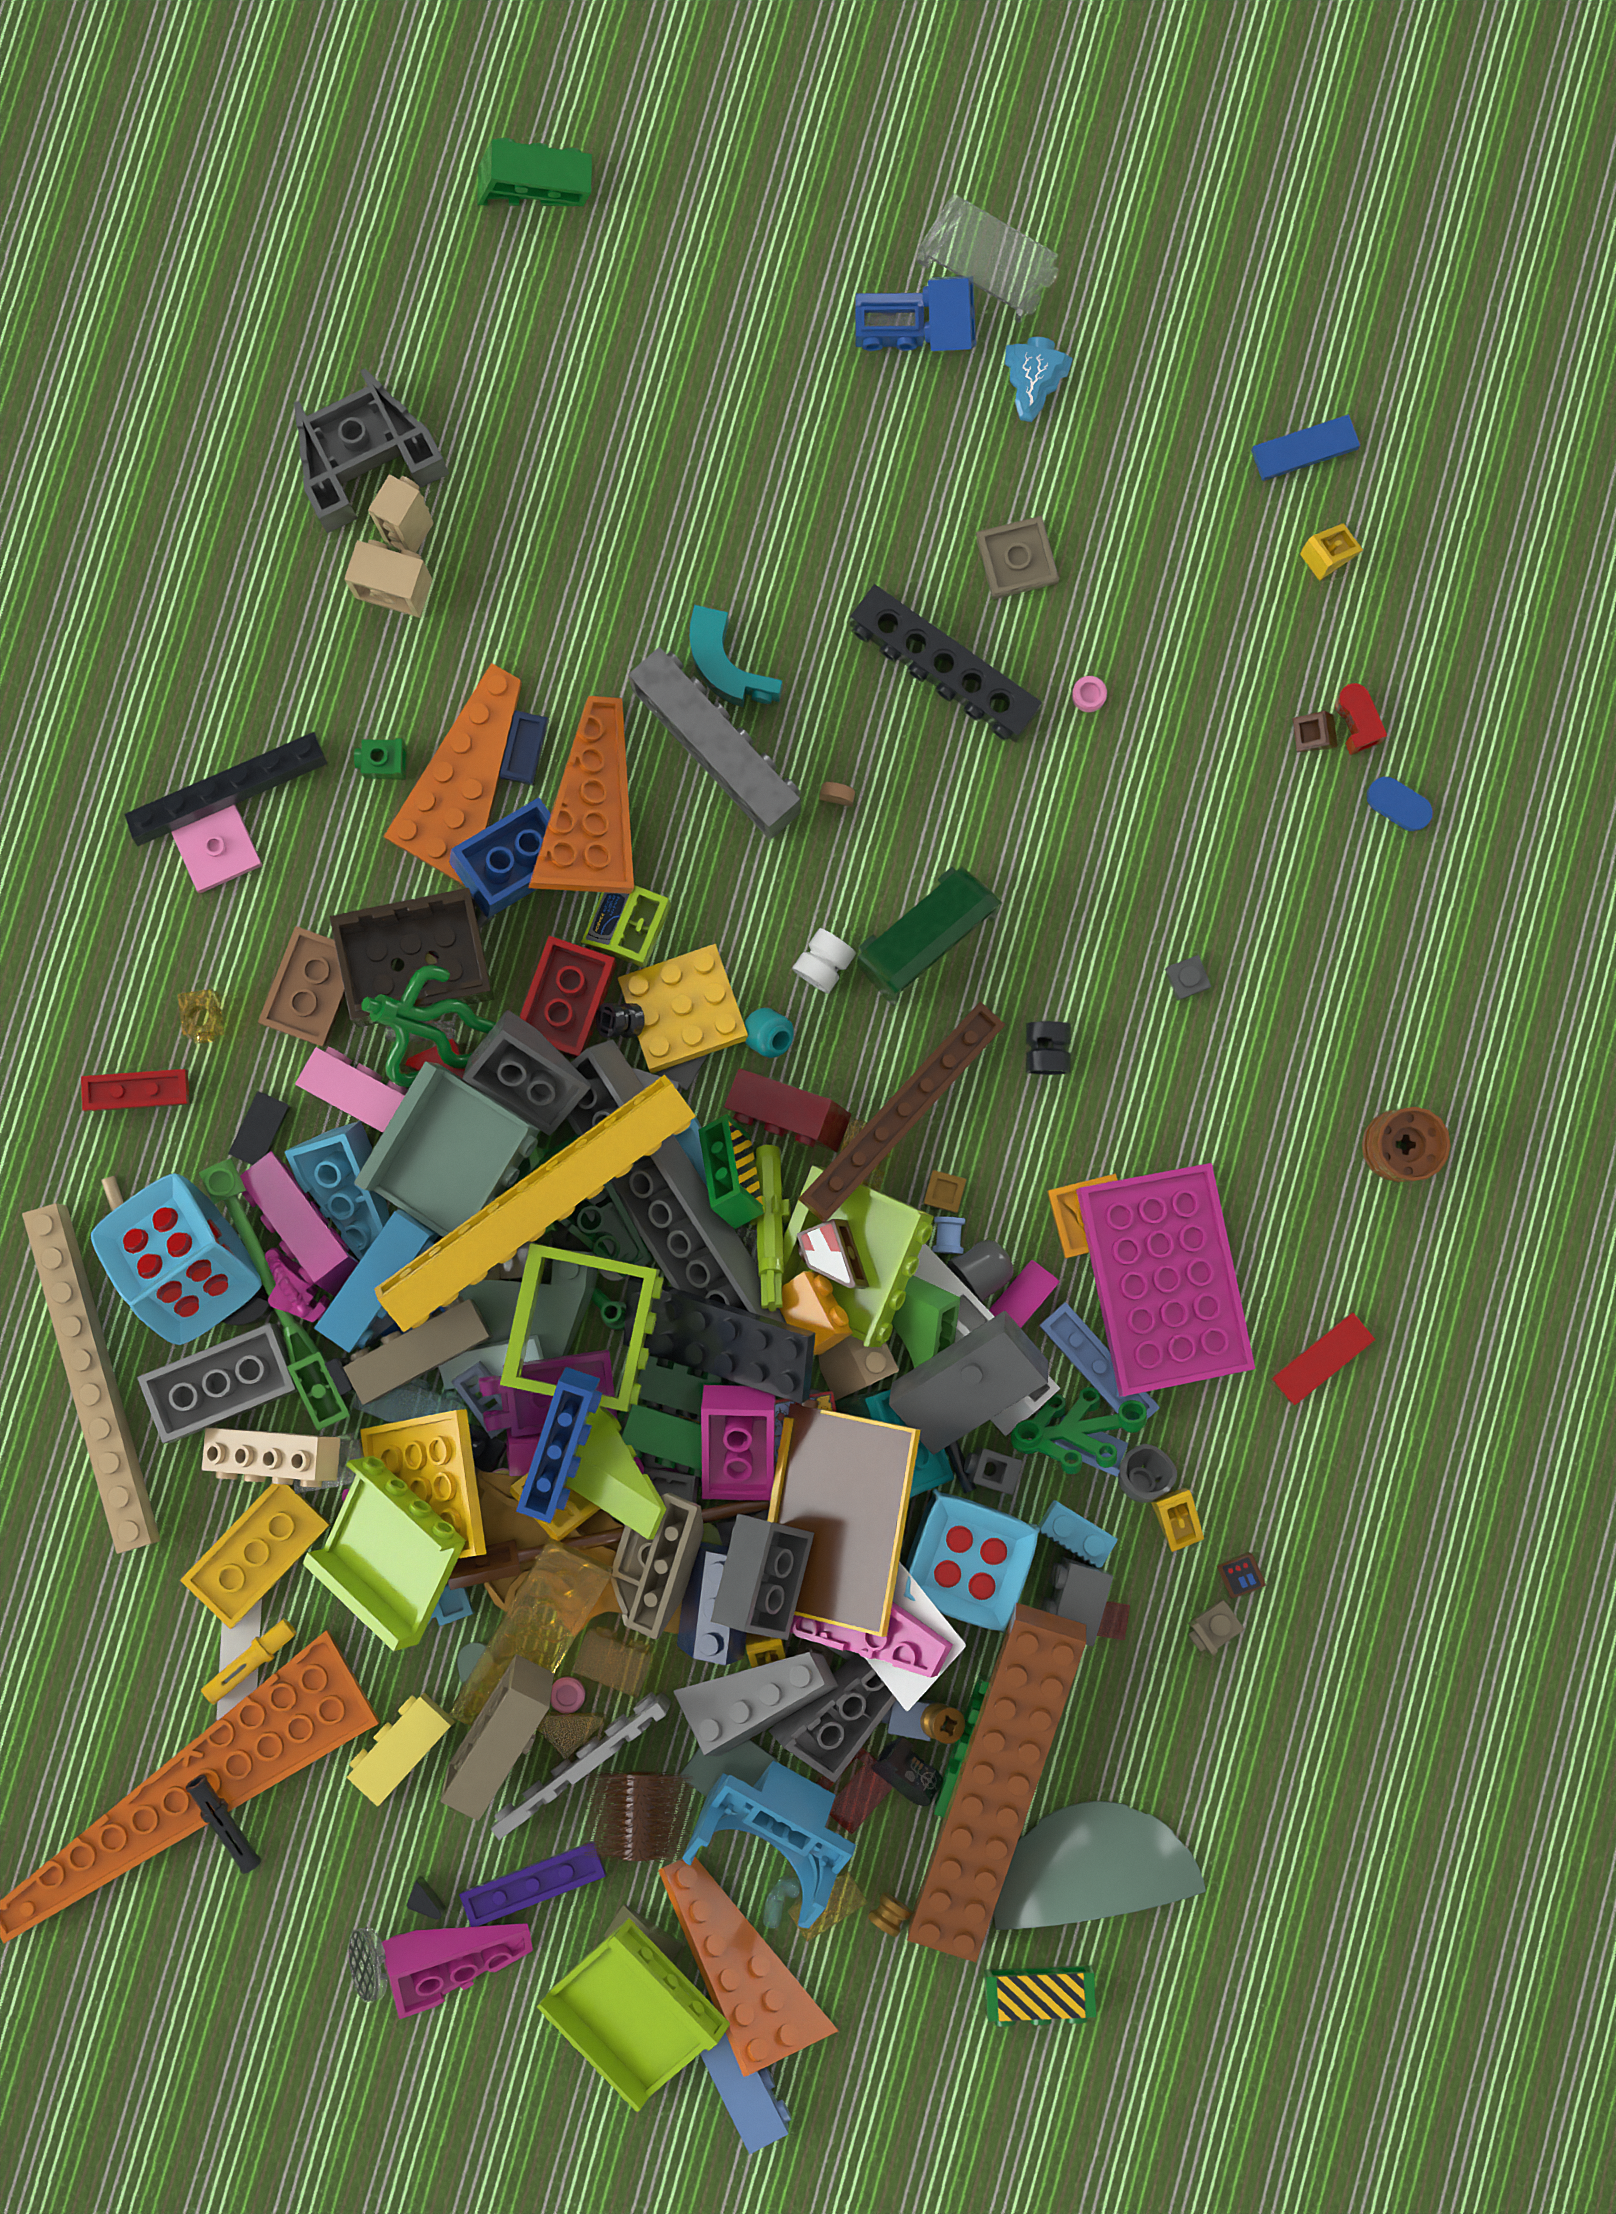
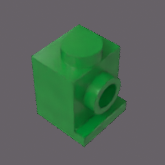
M395 738V740L362 739L361 748H355V769H361L360 773L364 779L406 780L407 745L402 738ZM375 752L384 753V758L381 761L375 762L372 759Z

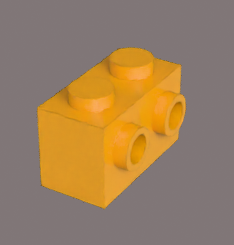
M804 1271L782 1286L783 1307L779 1309L787 1324L816 1333L814 1355H821L853 1332L848 1325L849 1318L847 1313L838 1305L832 1294L833 1287L829 1279L818 1272Z

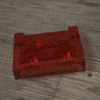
M863 1746L845 1770L856 1758L864 1763L863 1766L836 1795L829 1813L851 1835L893 1788L871 1769L876 1758ZM822 1775L815 1784L829 1790L834 1782Z

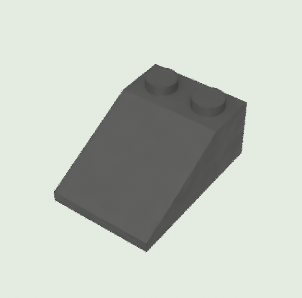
M509 1010L504 1013L468 1058L462 1078L549 1136L552 1135L591 1088V1084L535 1027Z

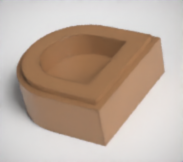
M834 782L822 784L819 800L853 807L855 798L853 788Z

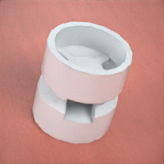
M819 928L809 943L810 953L803 952L792 969L805 981L829 994L839 980L837 971L846 970L856 952L835 935Z

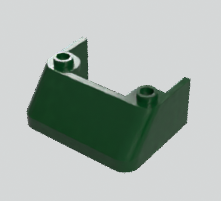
M953 866L938 878L940 885L880 937L877 938L873 934L858 947L862 952L857 958L858 968L892 1006L898 1003L900 993L985 919L988 918L992 922L997 917L1002 902L988 887L964 867L958 870Z

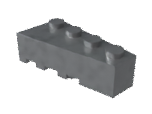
M859 1653L855 1654L833 1674L839 1687L779 1721L768 1730L783 1748L834 1783L897 1700L868 1661L860 1656Z

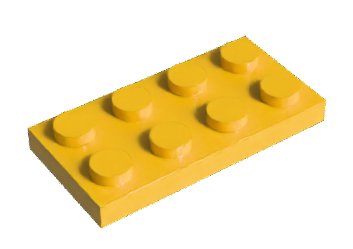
M271 1484L180 1581L229 1629H233L332 1524L291 1485Z

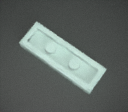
M538 1335L529 1336L524 1362L544 1359ZM509 1340L476 1346L439 1366L445 1390L455 1388L451 1381L479 1361L483 1363L493 1376H502ZM479 1375L466 1383L467 1386L479 1383Z

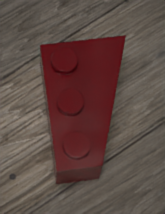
M740 1068L737 1071L724 1108L734 1113L733 1120L748 1126H752L753 1122L765 1125L763 1130L771 1134L783 1137L784 1133L794 1136V1141L812 1148L818 1145L838 1153L852 1116L850 1112L831 1099Z

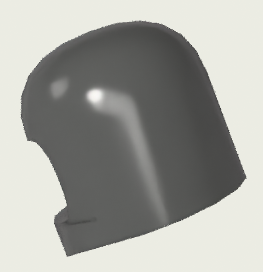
M992 1240L979 1241L965 1254L959 1257L955 1256L947 1262V1267L980 1302L1006 1285L1013 1275V1264L1004 1248Z

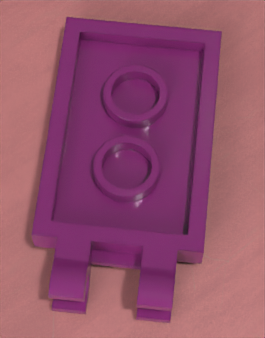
M608 1350L524 1362L521 1373L523 1378L557 1385L564 1369L568 1367L600 1378L597 1391L602 1392L603 1395L615 1397L610 1352ZM502 1376L478 1378L482 1396L501 1393L502 1410L482 1412L486 1431L510 1427L512 1437L542 1433L553 1396L500 1385ZM605 1407L615 1418H617L616 1409Z

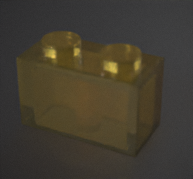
M600 1625L597 1626L596 1630L589 1628L572 1672L638 1698L655 1656L654 1653L649 1652L651 1646L632 1638L629 1643L616 1638L617 1632Z

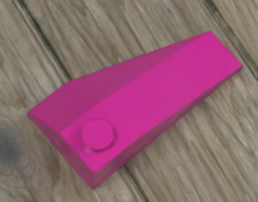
M527 1923L416 1930L395 1935L388 1940L379 1942L399 2019L438 2006L445 2002L443 1995L459 1986L465 1990L474 1985L473 1979L487 1970L497 1972L533 1951Z

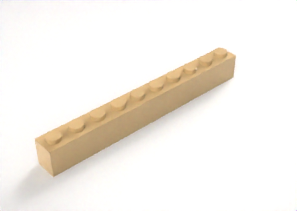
M54 1203L22 1213L116 1553L119 1554L161 1541L68 1207Z

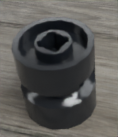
M1056 1021L1026 1023V1044L1031 1046V1050L1026 1052V1073L1036 1075L1069 1074L1071 1053L1066 1051L1065 1047L1071 1044V1024ZM1045 1042H1052L1053 1048H1044Z

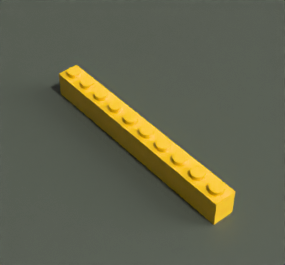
M664 1074L377 1286L374 1290L378 1301L403 1332L411 1327L414 1329L421 1326L427 1321L432 1311L440 1305L445 1307L451 1304L458 1297L459 1291L469 1284L475 1285L482 1281L490 1268L497 1263L502 1264L509 1261L516 1254L517 1248L527 1241L533 1242L545 1233L547 1226L555 1220L560 1221L567 1218L573 1213L575 1206L585 1198L591 1199L603 1190L604 1184L613 1177L618 1178L628 1173L633 1167L632 1163L640 1157L655 1153L661 1147L662 1141L672 1134L677 1135L686 1130L691 1124L690 1120L695 1118L696 1115Z

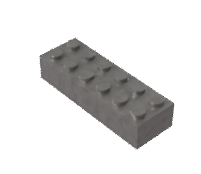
M658 647L628 674L632 691L765 836L771 840L801 813V799L798 796L801 793L800 790L789 778L783 781L775 771L777 769L776 764L766 753L763 752L759 755L752 746L754 741L743 728L739 727L736 730L728 720L730 715L720 703L712 704L705 695L707 690L694 676L689 679L682 670L684 666L677 656L671 651L666 654Z

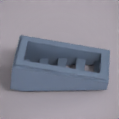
M479 1361L451 1382L484 1427L482 1412L501 1410L502 1401L501 1393L483 1396L479 1399L475 1395V1393L480 1391L479 1383L472 1388L467 1386L466 1383L477 1375L479 1377L493 1376L483 1363ZM495 1398L498 1403L488 1409L484 1404ZM507 1428L486 1432L492 1439Z

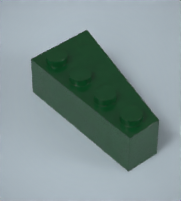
M653 1354L648 1355L645 1370L641 1369L637 1382L642 1384L639 1398L643 1399L642 1404L662 1409L663 1405L676 1408L675 1414L691 1419H696L697 1415H701L704 1385L746 1386ZM776 1395V1399H782V1398H783V1397H780V1396H777V1395Z

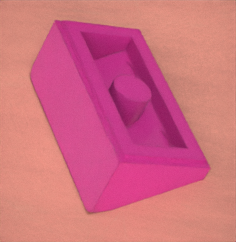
M1031 1260L989 1311L994 1317L1006 1311L1021 1328L1060 1281L1034 1260Z

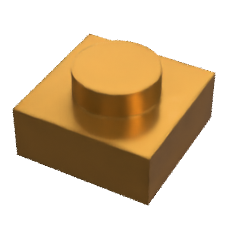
M932 1170L923 1204L957 1213L966 1179Z

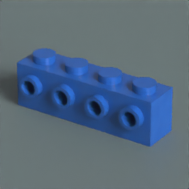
M568 1367L564 1369L558 1380L516 1512L551 1523L557 1509L564 1511L571 1491L565 1488L568 1477L575 1478L581 1461L580 1457L575 1456L579 1444L582 1446L586 1445L592 1425L586 1424L589 1412L596 1414L603 1394L597 1391L600 1378Z

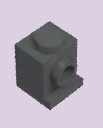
M977 1446L975 1453L969 1452L967 1455L964 1472L968 1473L967 1481L1013 1495L1023 1461ZM987 1462H991L993 1464V1471L985 1475V1465Z

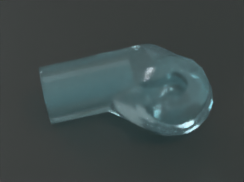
M789 1875L779 1878L766 1899L762 1920L765 1926L776 1928L780 1925L785 1896L791 1898L798 1897L800 1880L798 1878H789Z

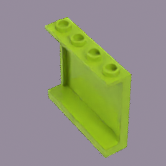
M811 1167L801 1195L826 1168ZM860 1184L827 1221L831 1219L848 1220L869 1287L865 1289L848 1288L830 1278L828 1279L833 1287V1296L838 1305L848 1315V1325L853 1332L851 1336L864 1341L863 1345L866 1347H882V1344L889 1339L892 1333L893 1325L891 1322L894 1314L905 1301L906 1292L904 1290L907 1282L918 1269V1255L922 1245L927 1243L932 1234L933 1226L931 1223L934 1216ZM799 1200L783 1237L784 1276L782 1277V1286L804 1271L816 1272L808 1268L799 1255L798 1244L800 1243L797 1233L823 1222Z
M368 1456L349 1460L346 1466L356 1476L324 1548L308 1552L303 1565L391 1650L397 1651L417 1645L422 1638L466 1540L455 1531V1528L450 1523L444 1521L436 1514L427 1502L421 1500L412 1492L403 1480L397 1478L389 1471L380 1459Z
M630 1918L558 1981L537 2006L547 2020L570 2041L571 2045L590 2062L596 2071L609 2082L636 2112L641 2110L647 2099L703 2050L707 2049L710 2051L717 2045L730 2026L728 2020Z

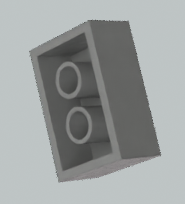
M737 1514L710 1622L743 1632L788 1640L814 1533Z
M1062 1557L1060 1564L1055 1562L1053 1564L1049 1577V1583L1053 1586L1050 1598L1044 1597L1040 1610L1086 1624V1645L1094 1647L1114 1576L1102 1568H1096L1086 1563Z

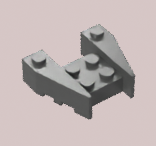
M365 368L360 371L368 387L307 416L299 400L294 402L296 425L300 440V458L304 473V490L327 533L358 519L341 484L392 459L403 456L416 484L420 488L449 474L429 430L420 421L418 422L408 412L406 407L392 397L383 388L382 384Z

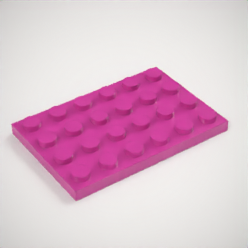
M1212 1163L1076 1189L1119 1397L1254 1370L1253 1354Z

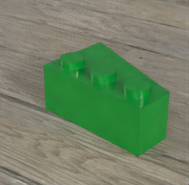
M505 137L492 139L478 166L477 205L488 206V199H509V206H520V199L540 200L541 206H584L591 194L592 154L583 153L580 149L572 147L562 150L549 148L544 143H531L529 145L516 143L515 140Z

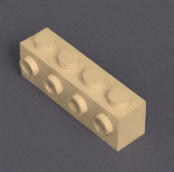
M205 1428L202 1470L216 1471V1478L237 1479L238 1474H244V1481L265 1482L266 1476L272 1477V1484L293 1485L294 1479H300V1486L322 1487V1481H337L340 1437L234 1428Z

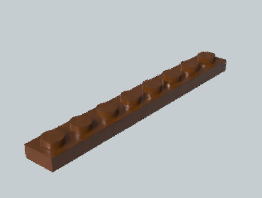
M980 1001L798 1200L825 1223L1006 1024Z

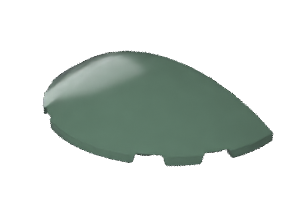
M1110 1801L1081 1802L1063 1807L1046 1815L1039 1820V1824L1026 1836H1021L1018 1839L994 1909L995 1929L1034 1928L1106 1918L1186 1899L1204 1893L1206 1889L1199 1867L1191 1852L1174 1835L1172 1829L1161 1820L1149 1813L1144 1814L1129 1808L1123 1803Z

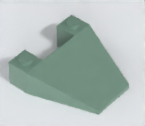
M568 1250L582 1254L597 1256L594 1252ZM553 1259L551 1284H540L530 1336L538 1335L544 1359L568 1355L596 1288L597 1268ZM485 1280L475 1285L469 1284L458 1292V1297L462 1296L464 1301L468 1299L475 1300L494 1336L480 1345L510 1339L522 1281Z

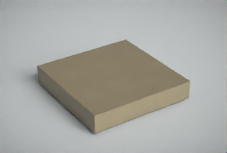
M1042 516L976 532L975 536L993 600L1059 583L1056 565Z

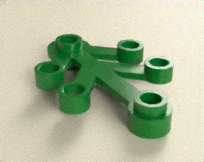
M1087 1387L1080 1391L1078 1401L1061 1423L1047 1427L1052 1418H1059L1066 1412L1065 1398L1060 1394H1054L1045 1402L1044 1407L1033 1420H1023L1015 1426L1011 1432V1444L1017 1451L1024 1454H1033L1039 1451L1060 1462L1061 1469L1065 1473L1076 1474L1082 1469V1455L1076 1450H1066L1051 1442L1063 1439L1096 1456V1462L1099 1466L1109 1468L1117 1462L1116 1447L1110 1443H1102L1087 1434L1123 1428L1129 1433H1136L1146 1425L1147 1409L1141 1402L1129 1400L1120 1405L1118 1414L1082 1420L1088 1411H1095L1100 1406V1393L1095 1388ZM1091 1397V1398H1094L1095 1400H1093V1401H1086V1400H1084V1399ZM1052 1404H1059V1405H1061L1060 1407H1057V1408L1051 1407ZM1104 1453L1111 1454L1110 1457H1102L1101 1455ZM1075 1460L1077 1462L1074 1464H1069L1066 1461Z

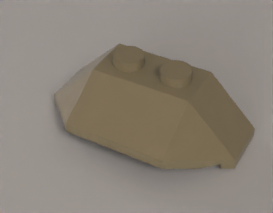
M670 1492L660 1496L666 1511L654 1539L648 1540L625 1525L610 1573L614 1592L623 1612L624 1625L655 1640L661 1636L684 1597L704 1534L701 1506Z

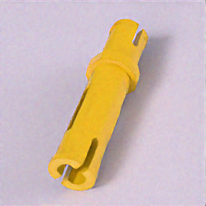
M283 1618L261 1638L256 1636L251 1641V1646L228 1664L226 1668L201 1689L205 1698L215 1705L265 1661L267 1663L271 1662L275 1658L274 1653L297 1634L295 1628L287 1619ZM246 1664V1666L240 1672H238L232 1679H230L228 1682L224 1681L240 1666Z

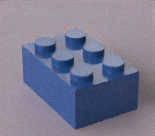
M539 797L451 849L450 865L465 887L470 889L472 897L487 919L536 890L528 887L551 815Z

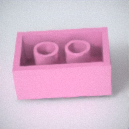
M328 1046L324 1052L316 1047L295 1085L383 1133L408 1089L398 1086L390 1080L387 1085H384L380 1082L383 1077L370 1068L359 1063L355 1069L350 1066L353 1060Z

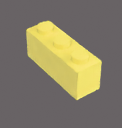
M423 1693L418 1699L412 1695L398 1710L402 1717L393 1726L387 1722L373 1737L378 1742L369 1753L362 1749L349 1764L353 1771L346 1778L377 1807L456 1722L426 1693Z

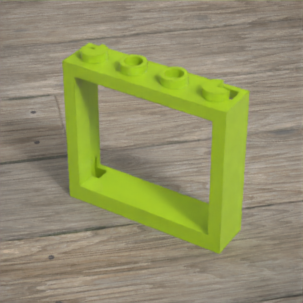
M530 1243L500 1385L554 1396L556 1384L523 1378L521 1373L546 1258L644 1278L619 1398L602 1394L599 1406L629 1411L631 1404L637 1405L641 1393L642 1384L636 1383L639 1369L645 1370L648 1360L649 1349L643 1347L646 1333L653 1334L657 1313H652L651 1309L654 1298L660 1299L664 1278L658 1277L660 1270Z

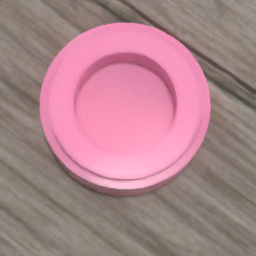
M1085 676L1079 679L1072 691L1074 705L1084 712L1097 711L1103 706L1107 697L1105 684L1094 676Z
M571 1676L558 1679L552 1685L550 1700L552 1706L561 1713L577 1711L585 1700L586 1692L584 1685L580 1680Z

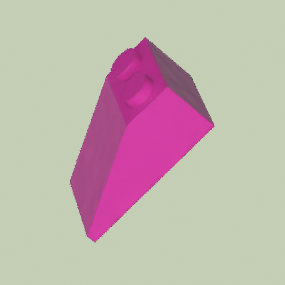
M704 1385L701 1406L702 1499L771 1501L775 1464L776 1395L750 1386Z

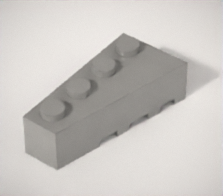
M807 1652L678 1689L674 1693L704 1756L720 1757L839 1686L824 1656Z

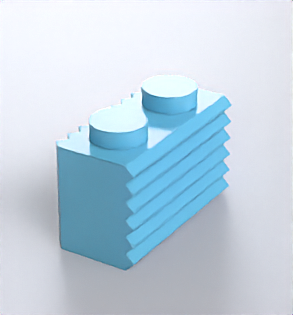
M1055 1500L1051 1503L1038 1525L1041 1534H1044V1536L1054 1542L1056 1541L1057 1544L1062 1545V1547L1068 1549L1084 1561L1086 1560V1562L1096 1568L1103 1566L1118 1540Z

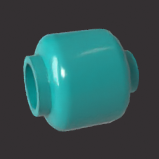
M766 1007L757 1009L745 1021L744 1025L748 1034L745 1043L760 1055L768 1058L779 1057L791 1046L794 1039L793 1025L787 1017L774 1009Z

